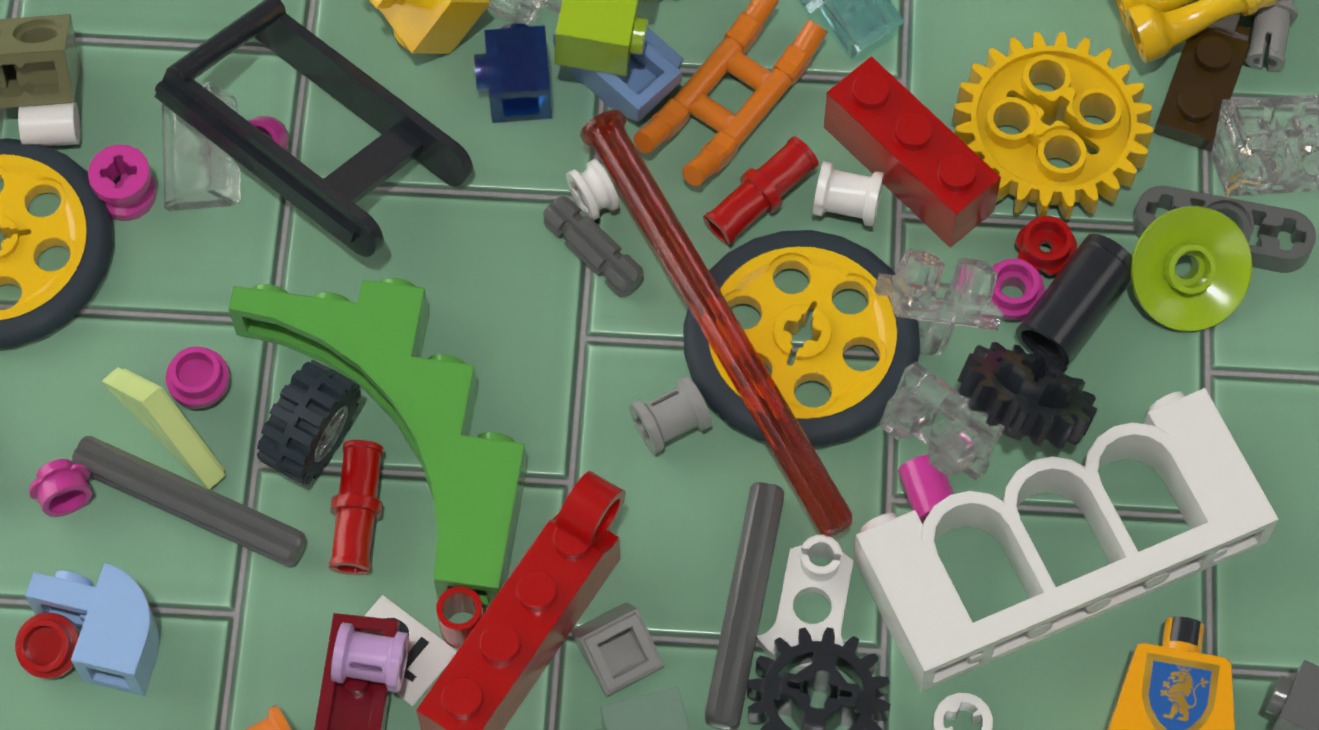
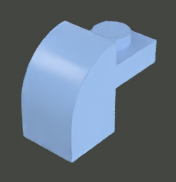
M106 563L103 565L96 587L93 586V582L88 578L69 571H57L54 577L33 572L25 597L35 615L57 613L67 617L77 628L81 629L71 661L82 681L145 696L159 653L160 635L152 610L143 591L135 580L121 569Z

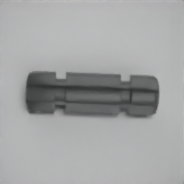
M560 196L548 205L543 212L544 224L558 238L565 237L567 239L565 245L596 275H604L607 278L605 283L617 295L625 297L642 283L644 279L643 268L630 255L622 256L619 253L622 248L589 216L582 217L580 215L582 209L569 197Z

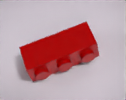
M872 56L827 91L824 128L872 174L875 171L884 173L883 185L950 248L995 211L1001 177Z

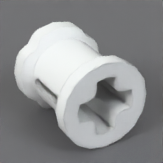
M823 161L818 178L812 215L822 217L825 212L861 218L865 226L874 227L884 173L875 171L871 177L835 170L833 163Z

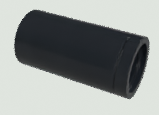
M1100 234L1087 235L1017 327L1016 335L1023 347L1030 354L1034 349L1045 352L1054 357L1053 363L1055 365L1063 364L1067 367L1131 282V254L1120 244Z

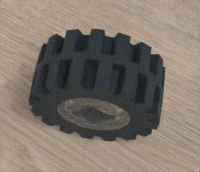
M315 360L304 363L301 371L297 370L292 375L291 383L284 386L280 392L279 401L277 404H273L269 412L271 416L264 423L261 431L264 435L258 441L257 449L259 452L257 453V458L276 471L302 484H310L313 478L316 479L321 474L323 466H328L332 459V454L342 444L345 432L349 431L353 422L351 418L357 412L359 406L357 401L361 397V390H359L361 386Z

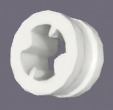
M596 159L587 162L586 170L582 173L575 169L566 173L569 189L578 207L582 209L581 212L584 216H589L594 221L600 218L599 212L601 209L607 208L612 212L620 207L614 185L603 166Z
M956 693L947 696L938 704L934 713L933 730H953L952 726L945 728L943 722L945 719L955 720L959 710L972 713L971 723L976 724L980 722L981 730H992L993 716L989 706L981 698L970 693Z

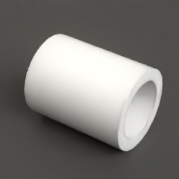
M76 102L19 107L18 126L22 145L42 144L49 147L80 144L81 126Z

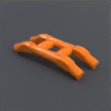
M751 0L745 11L740 13L734 24L725 33L721 43L673 99L670 98L652 116L651 121L635 133L633 137L635 146L643 153L652 152L661 143L667 142L675 136L690 120V115H693L717 131L716 135L702 147L701 152L684 166L682 171L683 177L689 184L693 186L701 185L712 174H717L738 153V148L789 87L792 88L800 79L828 32L808 19L794 42L789 44L783 55L773 66V70L770 71L745 55V53L755 43L764 29L763 25L779 3V0ZM727 72L755 90L736 114L707 96Z

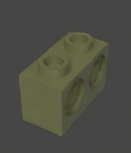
M71 14L0 19V108L74 103L80 63Z

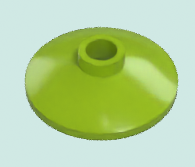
M1187 206L1171 210L1154 220L1139 238L1131 262L1132 288L1144 311L1162 325L1180 331H1199L1213 327L1228 318L1238 308L1248 291L1252 276V255L1248 241L1235 222L1216 210L1200 206ZM1184 255H1188L1192 261L1191 269L1186 275L1179 277L1175 271L1177 260Z

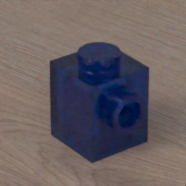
M512 23L500 29L484 30L486 53L474 54L477 91L489 90L492 123L552 119L545 25L529 26L522 23Z

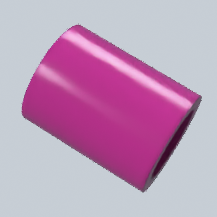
M925 454L905 462L898 469V474L912 511H916L922 524L936 504L949 495L954 494L938 454Z

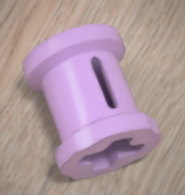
M342 622L337 633L331 665L332 682L343 683L348 677L384 683L388 691L398 693L403 682L409 649L408 633L397 632L394 638L356 632L353 624Z

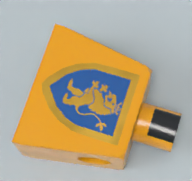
M1188 617L1167 618L1164 625L1162 646L1148 643L1137 644L1107 730H1235L1232 665L1230 660L1225 657L1201 653L1205 628L1202 622Z

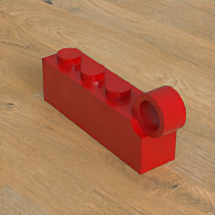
M593 471L586 472L578 480L567 496L559 513L547 522L416 709L421 730H504L620 561V539L611 533L609 529L622 508L626 495L625 490Z

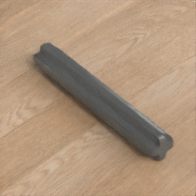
M93 436L83 437L74 450L71 461L73 464L85 465L91 473L90 477L287 567L294 566L304 551L306 539L302 531Z
M756 482L752 484L749 491L705 710L706 724L715 728L735 730L740 725L784 501L783 488L775 484Z

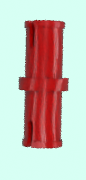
M796 136L791 137L787 144L758 170L750 168L740 177L741 185L711 212H707L703 216L706 226L718 240L725 245H731L735 238L765 211L773 213L783 204L781 197L806 174L819 166L816 155L801 139Z
M349 440L343 443L342 452L344 454L339 493L331 498L330 512L336 516L332 557L329 561V569L341 574L364 575L370 571L371 564L369 560L374 520L379 519L382 514L383 504L382 501L377 499L380 462L384 449L382 445L372 441Z

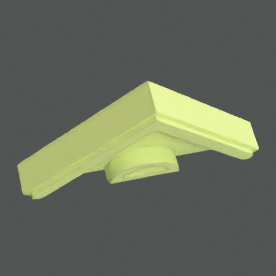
M119 367L102 380L105 387L205 488L211 489L226 476L223 466L162 387L125 368L121 369Z

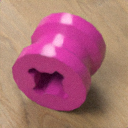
M117 144L104 148L90 162L88 178L91 188L98 198L104 201L112 219L131 221L142 217L150 211L156 200L157 189L148 160L140 150L130 145ZM120 175V181L115 184L113 182L114 179Z

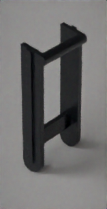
M263 0L169 66L162 81L155 87L156 94L154 97L344 245L363 257H370L381 249L384 239L377 222L356 203L411 160L415 159L441 180L452 186L462 185L473 174L471 158L458 142L286 13L285 6L281 0ZM252 38H256L382 135L323 179L194 79Z

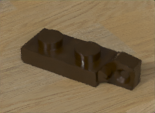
M1241 13L1223 18L1186 40L1154 133L1211 152L1213 151L1250 45L1248 39L1252 29L1238 25Z

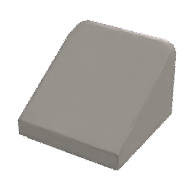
M623 603L571 631L576 645L606 696L664 667L638 609L629 603Z

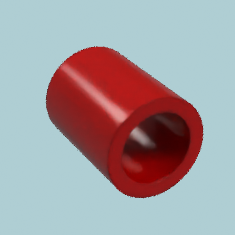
M456 586L443 592L436 604V613L442 638L451 647L459 649L484 614L480 597L468 587ZM466 612L473 615L465 623L457 624L449 621L457 613Z

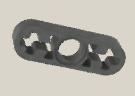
M1156 186L1145 191L1138 200L1133 217V229L1138 239L1146 228L1156 220L1155 213L1157 208L1171 211L1181 207L1200 206L1216 210L1229 217L1239 226L1248 243L1253 233L1254 225L1261 226L1257 236L1259 238L1257 245H1249L1252 255V267L1280 273L1294 272L1303 267L1308 261L1316 241V231L1312 222L1298 211L1170 186ZM1279 232L1291 234L1290 239L1291 243H1293L1291 251L1280 249V241L1277 239Z

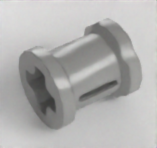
M688 376L677 380V388L647 403H643L639 399L631 403L629 407L638 432L654 455L663 451L665 442L695 427L702 431L712 426L708 407L697 386Z

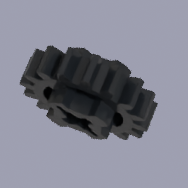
M992 342L989 349L981 345L976 346L973 354L969 353L957 380L961 383L958 390L959 394L971 398L967 407L971 411L984 412L988 415L985 423L990 426L1000 425L1001 433L1021 441L1023 436H1028L1035 446L1041 447L1044 439L1048 440L1058 449L1063 448L1066 441L1074 445L1079 444L1082 436L1086 435L1097 412V408L1093 406L1096 400L1095 395L1082 391L1086 384L1083 379L1066 375L1065 372L1068 367L1063 364L1055 365L1053 363L1054 357L1036 349L1031 354H1026L1024 349L1014 344L1012 350L1004 348L998 342Z
M806 627L800 628L798 645L791 647L785 640L779 637L774 640L773 651L776 657L775 661L761 655L757 658L755 671L763 679L748 680L747 696L758 701L748 706V721L750 723L765 722L760 730H792L779 716L784 715L790 716L800 730H834L840 725L849 726L850 728L847 730H883L875 721L888 720L891 704L883 699H878L888 693L889 678L884 676L872 677L878 667L879 657L876 653L860 659L856 655L859 638L852 636L841 646L834 643V628L827 627L821 641H812ZM812 662L796 674L787 673L796 666ZM836 666L846 671L856 684L847 683ZM814 691L826 693L824 708L810 706Z

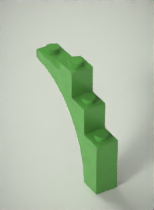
M385 278L380 282L362 280L358 302H352L346 297L332 292H319L314 296L288 293L285 289L271 284H257L252 288L233 286L228 309L236 335L283 345L328 365L335 371L358 383L361 386L360 388L398 426L422 466L434 500L438 531L434 568V584L437 599L447 589L463 586L475 591L481 599L482 608H488L508 579L527 473L525 444L516 443L513 438L495 432H484L479 434L478 437L469 436L478 392L474 365L465 364L463 360L446 354H434L428 359L421 358L429 319L425 288L416 287L413 283L400 278Z

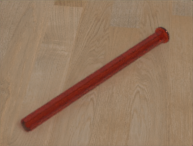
M609 110L595 116L582 128L580 132L582 141L586 145H593L821 535L833 537L845 531L852 525V512L624 129L626 124L624 113L621 110Z

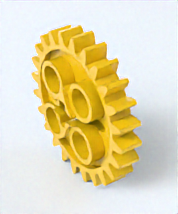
M1034 32L1032 46L1027 49L1015 37L1010 38L1007 57L994 48L989 49L986 61L987 67L974 63L971 66L970 82H961L957 99L960 103L955 104L952 122L958 125L955 127L954 134L1001 177L997 201L1003 199L1008 193L1015 196L1014 212L1017 214L1025 208L1028 202L1036 203L1039 217L1048 214L1050 205H1058L1065 220L1070 219L1074 203L1080 202L1087 212L1093 214L1096 211L1099 200L1098 194L1114 203L1117 201L1119 194V184L1132 187L1137 174L1136 168H1143L1149 151L1145 146L1150 145L1153 134V127L1147 125L1151 116L1152 105L1139 103L1145 86L1143 83L1125 85L1128 81L1131 66L1124 64L1114 69L1109 67L1112 55L1111 49L1107 48L1096 57L1088 54L1090 48L1089 38L1085 37L1076 49L1068 47L1065 32L1058 34L1054 46H1046L1040 32ZM1047 83L1056 90L1051 92L1037 89L1034 84ZM1089 115L1097 116L1106 123L1102 125L1092 124L1083 117ZM1012 125L1018 128L1021 133L1006 134L997 127ZM1061 158L1068 161L1072 166L1058 168L1051 165L1047 160Z

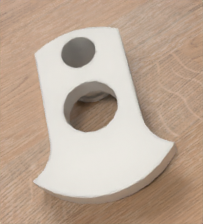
M815 535L808 538L802 546L791 548L789 551L776 621L769 631L757 636L756 640L762 650L774 661L776 660L773 651L774 640L780 637L791 647L798 645L800 628L806 627L812 641H821L826 628H834V643L841 646L844 645L841 629L854 560L842 552L839 543L832 537ZM816 557H823L830 564L817 566L811 560ZM806 593H817L828 601L831 612L824 621L817 624H809L801 621L796 616L793 610L795 601ZM812 662L796 666L793 670L801 671Z

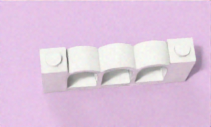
M1203 388L1187 396L1183 392L1178 391L1160 398L1150 406L1144 424L1132 422L1113 426L1097 437L1087 453L1084 466L1072 459L1053 456L1032 460L1015 472L1005 489L1003 501L988 493L966 491L949 495L936 504L923 524L915 510L899 517L895 513L877 516L861 528V533L856 534L853 559L919 692H922L1268 543L1279 519L1207 390ZM1122 459L1141 461L1152 467L1163 479L1190 530L1138 552L1102 485L1098 471L1110 462ZM1041 493L1059 494L1073 501L1084 514L1110 564L1056 587L1020 520L1017 509L1018 505L1030 496ZM965 526L982 529L994 536L1004 549L1029 599L974 623L941 562L935 546L939 537L951 529Z

